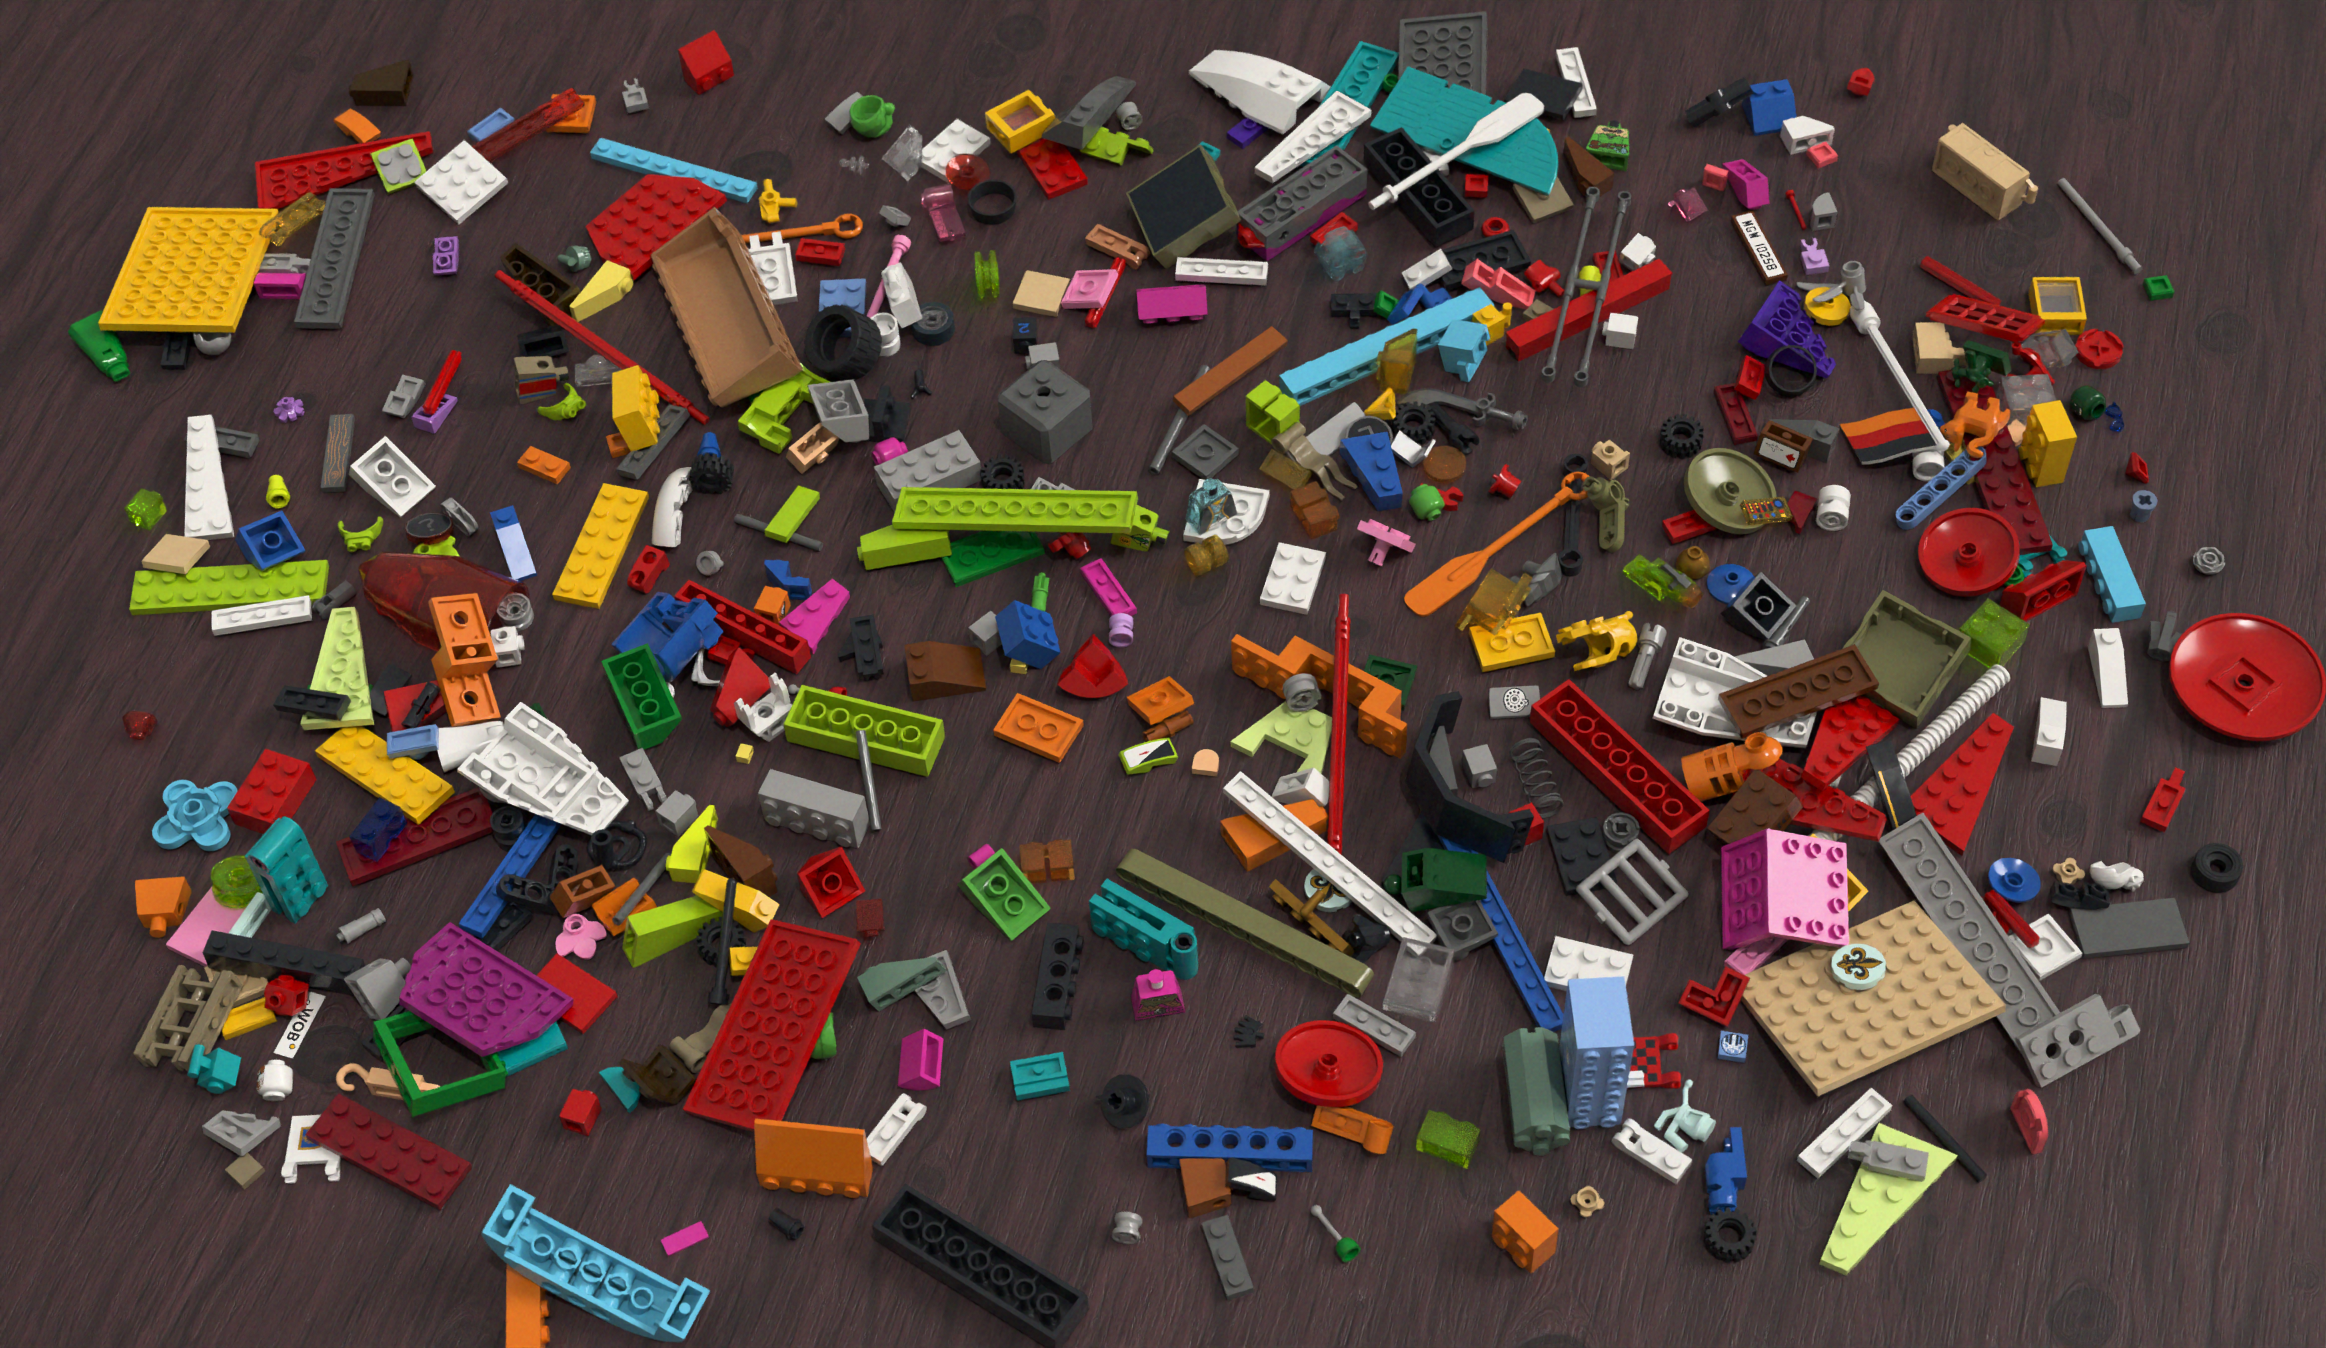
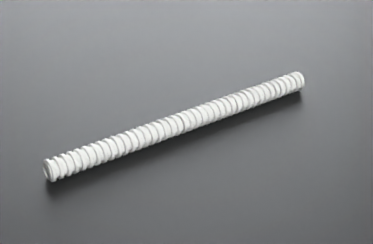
M1998 664L1993 665L1976 683L1972 684L1966 692L1962 693L1951 706L1947 707L1941 715L1936 717V720H1933L1926 729L1922 730L1916 738L1911 740L1905 748L1896 754L1904 777L1908 776L1945 739L1949 738L1955 730L1960 728V725H1963L1970 716L1974 715L1985 702L1989 701L1995 693L2010 681V675L2004 667ZM1874 776L1860 787L1851 798L1856 801L1860 800L1871 807L1878 804L1882 799ZM1817 829L1812 832L1817 838L1836 842L1837 839L1842 837V834Z

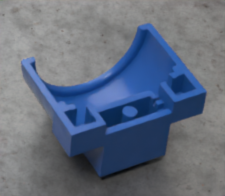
M657 592L611 645L619 653H623L648 643L665 682H672L701 648L709 649L716 645L724 631L713 620L718 613L706 600L693 598L688 603L675 600L669 593ZM665 622L666 624H668V626L673 630V632L667 629L665 626H663L662 623Z

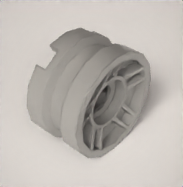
M512 593L499 600L496 606L497 614L503 627L515 626L517 631H522L532 624L534 613L531 603L525 595Z
M1296 674L1287 679L1283 684L1282 690L1286 697V703L1289 709L1301 712L1312 709L1318 704L1317 700L1321 699L1317 681L1311 674Z

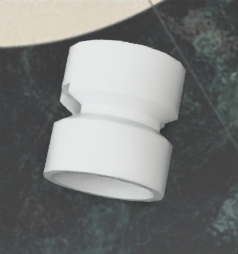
M878 313L872 316L871 319L876 322L877 327L881 331L882 349L879 356L895 354L901 345L896 318L889 313Z
M1936 449L1912 453L1914 458L1913 474L1919 480L1930 481L1945 468L1944 451L1939 452Z
M1828 485L1819 491L1816 522L1822 529L1838 531L1848 525L1851 494L1846 488L1839 485Z

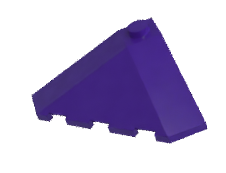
M1779 280L1738 342L1746 350L1767 359L1772 352L1782 346H1801L1813 355L1817 366L1816 375L1828 378L1836 363L1833 358L1828 359L1824 350L1827 346L1821 335L1813 333L1811 327L1814 325L1812 318L1807 316L1805 310H1801L1798 304L1802 300L1799 293ZM1798 348L1784 349L1773 360L1814 374V365L1811 358Z

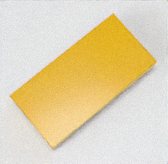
M265 997L231 1009L221 1029L225 1040L277 1022L275 1012L264 1008Z

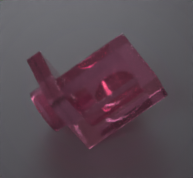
M1695 187L1688 191L1685 188L1673 194L1675 199L1668 203L1670 207L1675 204L1677 205L1686 222L1691 221L1708 210Z

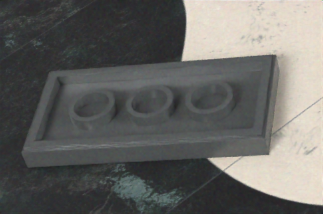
M2175 898L2110 904L2108 908L2104 909L2073 908L2069 912L2083 959L2188 948L2189 945Z

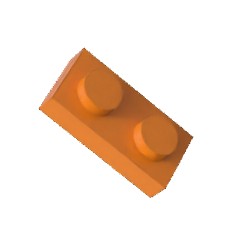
M532 446L517 461L520 469L557 485L571 468L569 462Z

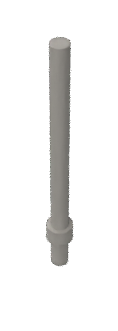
M2065 178L2058 181L2060 188L2117 252L2119 260L2123 264L2126 263L2135 274L2140 273L2142 267L2134 259L2132 251L2121 244Z

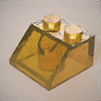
M1411 329L1385 342L1383 351L1378 352L1377 365L1380 366L1377 370L1376 380L1380 381L1381 391H1385L1390 387L1394 393H1408L1416 363L1418 329Z

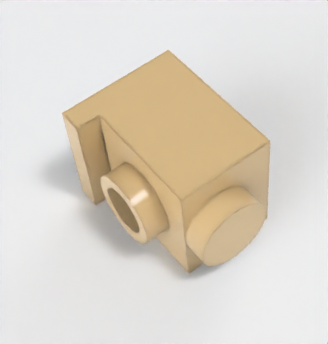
M1610 439L1605 443L1600 441L1592 449L1591 464L1608 479L1612 480L1628 469L1630 453L1627 450L1625 452L1621 450Z

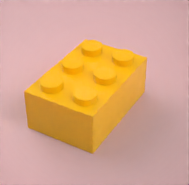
M639 365L612 373L613 420L631 452L657 444V434L660 433L657 419L660 417L657 408L659 397L656 390L651 389L649 377L646 373H642Z
M2060 400L2032 405L2030 415L2027 416L2026 429L2022 434L2023 440L2018 448L2019 457L2021 460H2024L2029 479L2033 480L2035 487L2063 483L2077 435Z

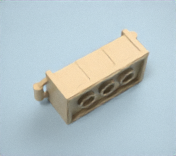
M1963 123L1959 126L1950 125L1947 134L1939 138L1932 171L1996 220H2000L2022 205V201H2026L2028 204L2035 202L2038 187L2029 179L2030 172ZM2027 186H2028L2029 189H2028V193H2027V196H2026V195H2025V192H2026V188H2027Z

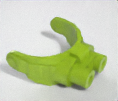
M565 383L563 386L570 392L569 395L554 406H539L537 411L540 415L552 420H562L575 417L580 409L585 408L586 402L578 396L570 384Z
M381 516L378 517L377 522L373 526L358 533L344 530L343 521L338 522L339 532L344 538L349 552H355L360 548L365 551L369 550L373 540L381 533L383 518Z

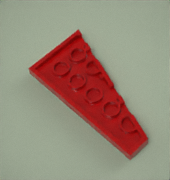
M1862 695L1827 707L1821 719L1801 778L1823 791L1866 754L1865 749L1867 746L1877 744L1895 729L1900 719Z
M1992 713L1911 795L1916 815L1924 813L1944 844L1961 856H1963L2014 729V726L1995 713Z
M1780 758L1773 765L1759 769L1796 795L1803 805L1802 809L1789 824L1877 842L1880 841L1887 820L1884 813L1860 800H1854L1838 788L1834 789L1828 786L1823 791L1801 778L1802 768L1793 763L1789 764ZM1755 769L1744 770L1745 774H1742L1744 782Z

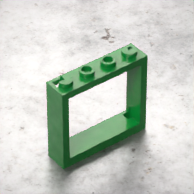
M411 1011L373 1022V1040L412 1117L505 1088V1076H508V1072L505 1069V1062L500 1061L498 1052L484 1057L479 1055L487 1070L486 1073L421 1092L394 1039L434 1028V1026Z

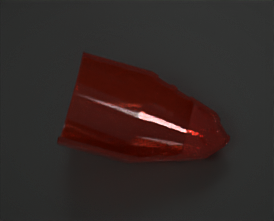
M383 551L361 563L358 568L365 598L383 614L392 618L399 628H403L408 632L415 642L439 651L442 646L428 604L431 598L477 593L489 628L500 603L509 593H519L527 598L530 597L526 583L459 556ZM458 615L454 616L457 623L465 624L463 618Z

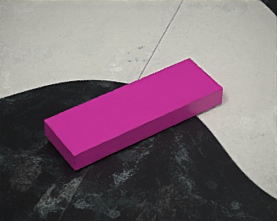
M1102 558L1080 568L1082 576L1110 616L1117 613H1125L1130 616L1137 614L1136 606Z

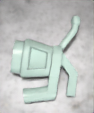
M1690 1079L1685 1082L1683 1088V1105L1663 1111L1654 1125L1655 1129L1660 1131L1667 1119L1674 1117L1664 1138L1681 1153L1688 1148V1144L1676 1134L1679 1128L1694 1140L1699 1139L1705 1142L1716 1124V1121L1710 1118L1709 1114L1692 1109L1688 1105V1089L1693 1084V1081Z

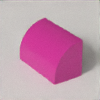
M258 273L254 285L260 299H300L307 274Z
M922 1029L902 1038L898 1078L899 1087L922 1091L940 1086L943 1050L942 1037Z

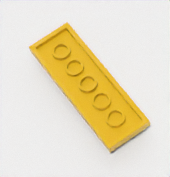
M603 483L552 594L554 600L600 609L648 502V492Z
M363 726L342 727L315 750L317 757L418 825L455 793L452 785L410 757L402 756L390 759L387 755V742Z

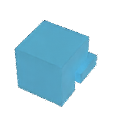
M1452 320L1438 344L1445 372L1457 373L1461 381L1470 382L1488 350L1486 341H1489L1490 336L1486 324Z

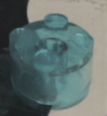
M1347 227L1336 228L1324 236L1326 240L1322 244L1318 242L1315 246L1314 254L1333 281L1341 280L1344 275L1350 272L1358 273L1365 266L1363 262L1367 257V250L1353 229L1348 230Z

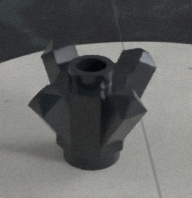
M1355 914L1352 918L1353 930H1346L1342 934L1343 940L1349 942L1351 947L1355 948L1356 953L1351 957L1361 963L1367 961L1378 949H1382L1383 946L1388 945L1390 942V933L1386 925L1373 923L1358 914Z

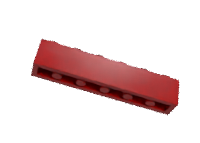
M688 580L674 596L675 600L688 603L693 598L706 600L718 613L713 620L724 631L721 634L722 636L740 642V646L753 650L756 654L795 674H798L811 658L808 640L691 580Z

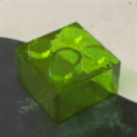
M1988 598L1960 627L1959 631L1971 637V647L1968 655L1991 669L1995 664L2003 666L2025 643L2030 624Z

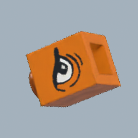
M765 586L754 607L755 613L780 626L779 622L786 617L791 606L788 591L778 587Z

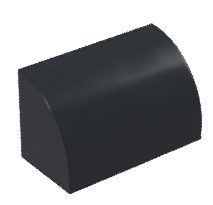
M559 325L517 335L522 357H550L569 352L564 329Z

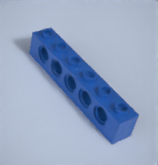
M1167 1124L1148 1126V1168L1180 1169V1159H1224L1226 1165L1229 1157L1259 1165L1269 1171L1312 1172L1313 1130H1307L1302 1127L1279 1129L1272 1126L1264 1129L1251 1128L1249 1126L1225 1128L1221 1125L1197 1127L1192 1124L1184 1126H1169ZM1172 1143H1180V1144H1181L1179 1147H1171V1146H1170V1144H1172ZM1201 1143L1209 1145L1206 1148L1197 1147V1145ZM1228 1144H1233V1145H1235L1236 1147H1235V1148H1232V1149H1228V1148H1225L1224 1146H1226V1145H1228ZM1261 1145L1263 1148L1257 1150L1253 1149L1252 1146ZM1286 1145L1291 1148L1289 1150H1281L1279 1147Z

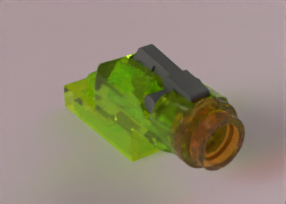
M1639 554L1623 569V574L1659 601L1667 596L1685 607L1694 608L1703 597V592L1697 583L1659 557L1651 563Z

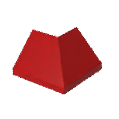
M842 847L810 857L797 873L801 893L821 918H824L865 892Z

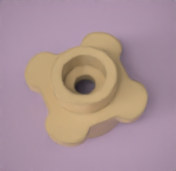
M2067 858L2065 862L2053 866V872L2056 873V877L2061 883L2073 885L2077 879L2081 880L2085 876V872L2078 868L2076 860L2073 858Z
M1586 1186L1578 1194L1571 1196V1203L1579 1208L1580 1215L1583 1217H1590L1593 1211L1596 1209L1601 1210L1604 1207L1603 1199L1599 1198V1194L1591 1186Z

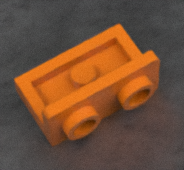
M636 878L630 879L592 904L598 920L613 936L625 931L627 918L621 925L614 924L612 918L640 885ZM645 894L628 916L657 908L654 900Z

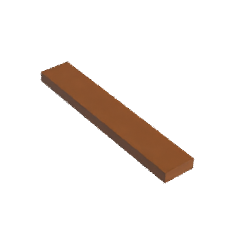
M1271 326L1174 395L1173 402L1188 416L1287 346L1288 340Z

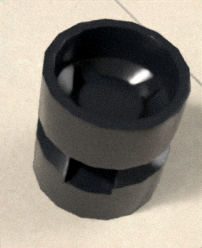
M503 806L495 810L490 818L491 828L498 846L502 850L509 852L527 827L522 812L514 806Z

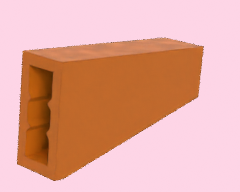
M1314 799L1283 805L1285 809L1315 834L1320 835L1326 832L1328 815L1322 806L1316 804ZM1249 814L1230 817L1220 821L1221 836L1247 872L1291 850Z

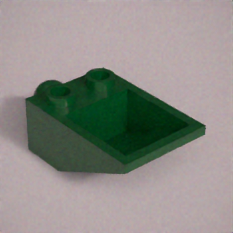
M1433 848L1402 852V877L1397 874L1387 876L1384 880V889L1391 895L1402 893L1410 912L1487 899V858L1483 854Z

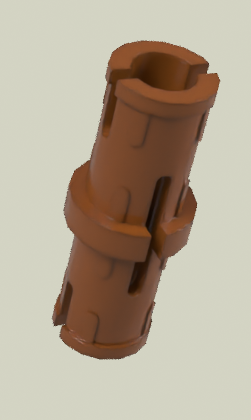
M1185 710L1170 719L1165 718L1157 726L1143 731L1142 735L1145 742L1166 737L1171 738L1175 736L1176 732L1193 725L1194 722L1192 716Z

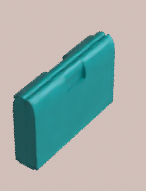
M555 1022L540 1037L498 1051V1057L500 1061L505 1062V1069L508 1072V1076L567 1050L568 1046Z

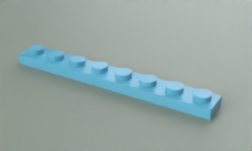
M603 138L598 140L590 152L591 158L646 175L695 178L725 194L726 198L747 204L758 189L757 183Z

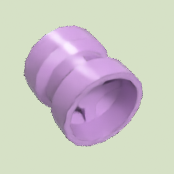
M1125 613L1112 615L1109 619V628L1111 629L1109 632L1110 644L1115 647L1131 645L1133 643V632L1131 631L1133 629L1132 616Z

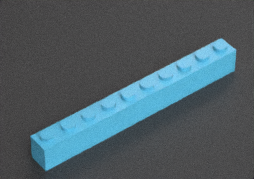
M1480 287L1467 291L1461 296L1447 300L1436 307L1429 308L1420 314L1408 317L1395 325L1388 326L1379 332L1367 335L1361 340L1349 343L1336 351L1329 352L1320 358L1308 361L1304 365L1279 375V389L1282 394L1295 399L1300 406L1437 346L1453 319L1472 322L1473 313L1490 304L1494 306V304Z

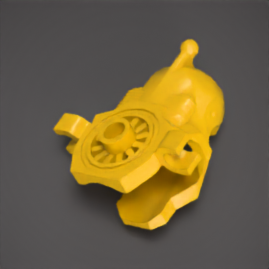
M1626 611L1625 614L1606 620L1603 619V616L1592 619L1588 625L1586 620L1558 630L1560 633L1556 635L1558 643L1562 642V645L1575 642L1577 637H1581L1589 647V657L1583 662L1574 664V671L1589 667L1599 668L1605 666L1607 663L1617 660L1618 655L1626 657L1634 649L1637 643V633L1634 626L1628 621L1633 617L1631 611ZM1606 647L1611 648L1609 654H1605L1604 652Z

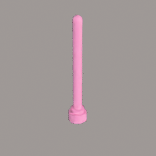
M896 235L891 244L893 254L888 266L899 263L901 256L908 252L911 246L909 238L903 235ZM883 278L867 314L870 318L878 314L886 294Z

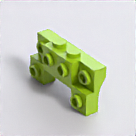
M802 364L803 371L790 379L766 388L759 397L754 399L749 409L738 420L740 431L759 439L761 446L778 454L792 440L791 429L783 426L785 421L803 400L813 404L808 391V385L830 382L815 375Z

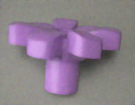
M293 397L282 398L277 403L278 408L274 409L275 416L279 417L282 423H286L288 418L290 421H295L297 416H303L305 412L304 408H302V401L300 399L295 401Z

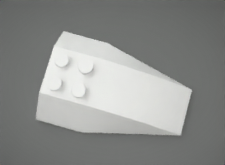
M1214 50L1189 70V75L1205 87H1212L1217 96L1220 98L1224 96L1229 100V105L1233 108H1240L1244 116L1281 134H1284L1296 124V110L1309 98L1319 102L1323 101L1331 88L1323 81L1286 64L1269 58L1235 51Z
M522 702L505 718L504 729L480 755L473 752L457 769L458 773L499 800L590 835L597 830H605L629 801L607 777L604 778L601 775L598 767L592 761L589 762L585 758L582 750L576 744L573 745L570 742L567 734L561 728Z

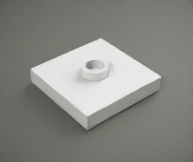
M2049 914L2029 924L2040 937V943L2037 946L2028 948L2015 933L2008 936L2038 981L2076 961L2082 955L2080 949Z

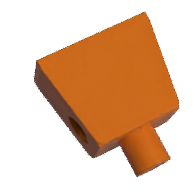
M185 877L135 880L137 914L144 927L150 928L149 934L156 938L164 937L166 927L179 926L182 923L191 895V888Z

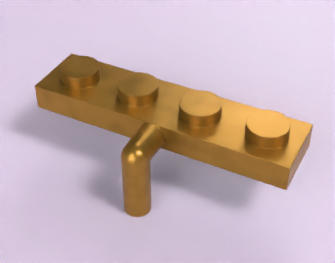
M1275 879L1269 887L1275 892L1272 897L1283 907L1286 904L1290 905L1293 908L1290 913L1301 923L1304 920L1312 925L1309 930L1317 938L1321 939L1324 936L1330 941L1328 946L1349 957L1355 952L1345 940L1312 912L1326 897L1321 890L1318 889L1303 904L1278 880Z

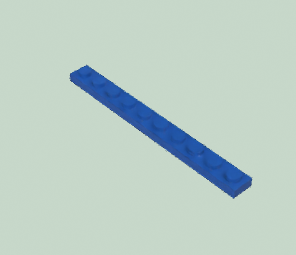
M1437 835L1445 850L1478 854V852ZM1487 871V899H1482L1480 902L1498 932V936L1492 939L1537 1027H1543L1552 1032L1562 1029L1563 1013Z

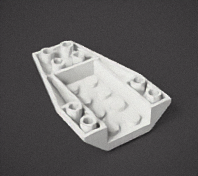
M1679 637L1653 719L1700 735L1745 741L1747 737L1741 739L1720 704L1718 697L1720 693L1767 677V675L1726 652ZM1817 711L1761 733L1780 742L1781 746L1806 748Z

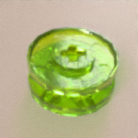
M996 250L989 251L988 261L983 260L981 251H975V276L979 299H985L986 288H991L993 298L999 297L1000 284Z
M245 855L227 857L216 863L212 868V894L215 901L222 906L246 908L257 892L263 894Z

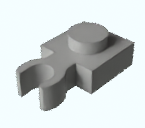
M634 78V85H627V82L624 81L625 92L622 93L627 113L649 108L644 88H639L636 78Z

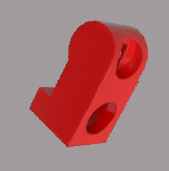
M646 545L628 576V587L643 593H649L660 573L666 571L670 565L666 553Z

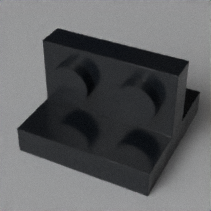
M881 385L877 400L865 399L864 401L869 419V440L861 441L881 442L894 437L899 442H904L912 409L911 403L895 401V396L891 395L890 386Z

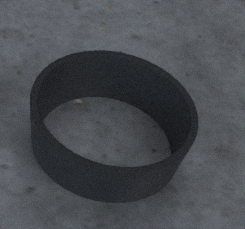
M995 179L982 181L976 184L968 194V203L972 215L981 223L989 225L1000 224L1009 220L1015 213L1017 194L1013 186L1005 181ZM987 194H1002L1012 201V205L1008 209L996 214L982 213L974 208L976 201Z
M1782 346L1771 353L1765 364L1767 383L1775 392L1783 396H1798L1805 393L1816 379L1817 366L1815 359L1807 349L1801 346ZM1787 348H1798L1804 351L1811 358L1814 365V374L1811 381L1803 388L1797 390L1781 387L1772 375L1771 367L1775 356Z

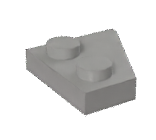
M223 1110L202 1126L205 1135L242 1157L281 1127L280 1120L277 1117H271L270 1121L258 1120L255 1114H237Z

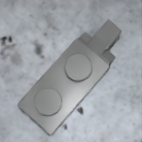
M265 254L258 273L307 274L311 259H302L297 257L296 254Z
M1866 1140L1865 1143L1851 1141L1848 1158L1862 1161V1165L1867 1166L1870 1171L1924 1181L1929 1152L1877 1141Z

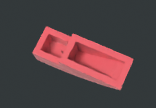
M1478 259L1465 268L1461 284L1470 290L1480 287L1489 299L1502 304L1508 302L1511 303L1512 307L1525 310L1533 303L1535 290L1500 267L1494 271Z

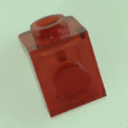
M883 899L856 901L857 932H863V937L879 936V931H885Z

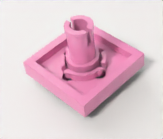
M1369 519L1368 523L1360 520L1357 527L1358 530L1374 536L1375 540H1377L1368 561L1380 566L1383 565L1390 546L1393 547L1395 545L1412 553L1416 545L1409 541L1411 536L1391 528L1390 532H1387L1388 526Z

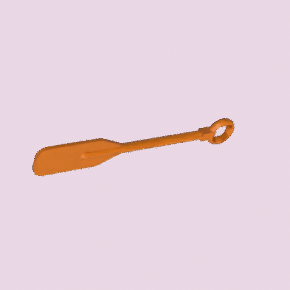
M843 214L833 222H825L822 225L741 236L745 244L750 243L749 236L758 235L759 242L773 240L772 233L780 231L782 239L824 234V236L836 234L840 238L850 239L860 234L863 229V223L857 215ZM855 221V230L840 231L839 224L841 222Z
M1572 472L1566 475L1562 480L1561 490L1554 495L1553 499L1484 550L1450 560L1408 591L1404 597L1406 606L1418 616L1426 617L1431 615L1474 583L1490 556L1559 505H1564L1570 499L1583 500L1587 498V491L1583 490L1576 494L1569 487L1565 486L1577 478L1584 482L1589 475L1583 472Z

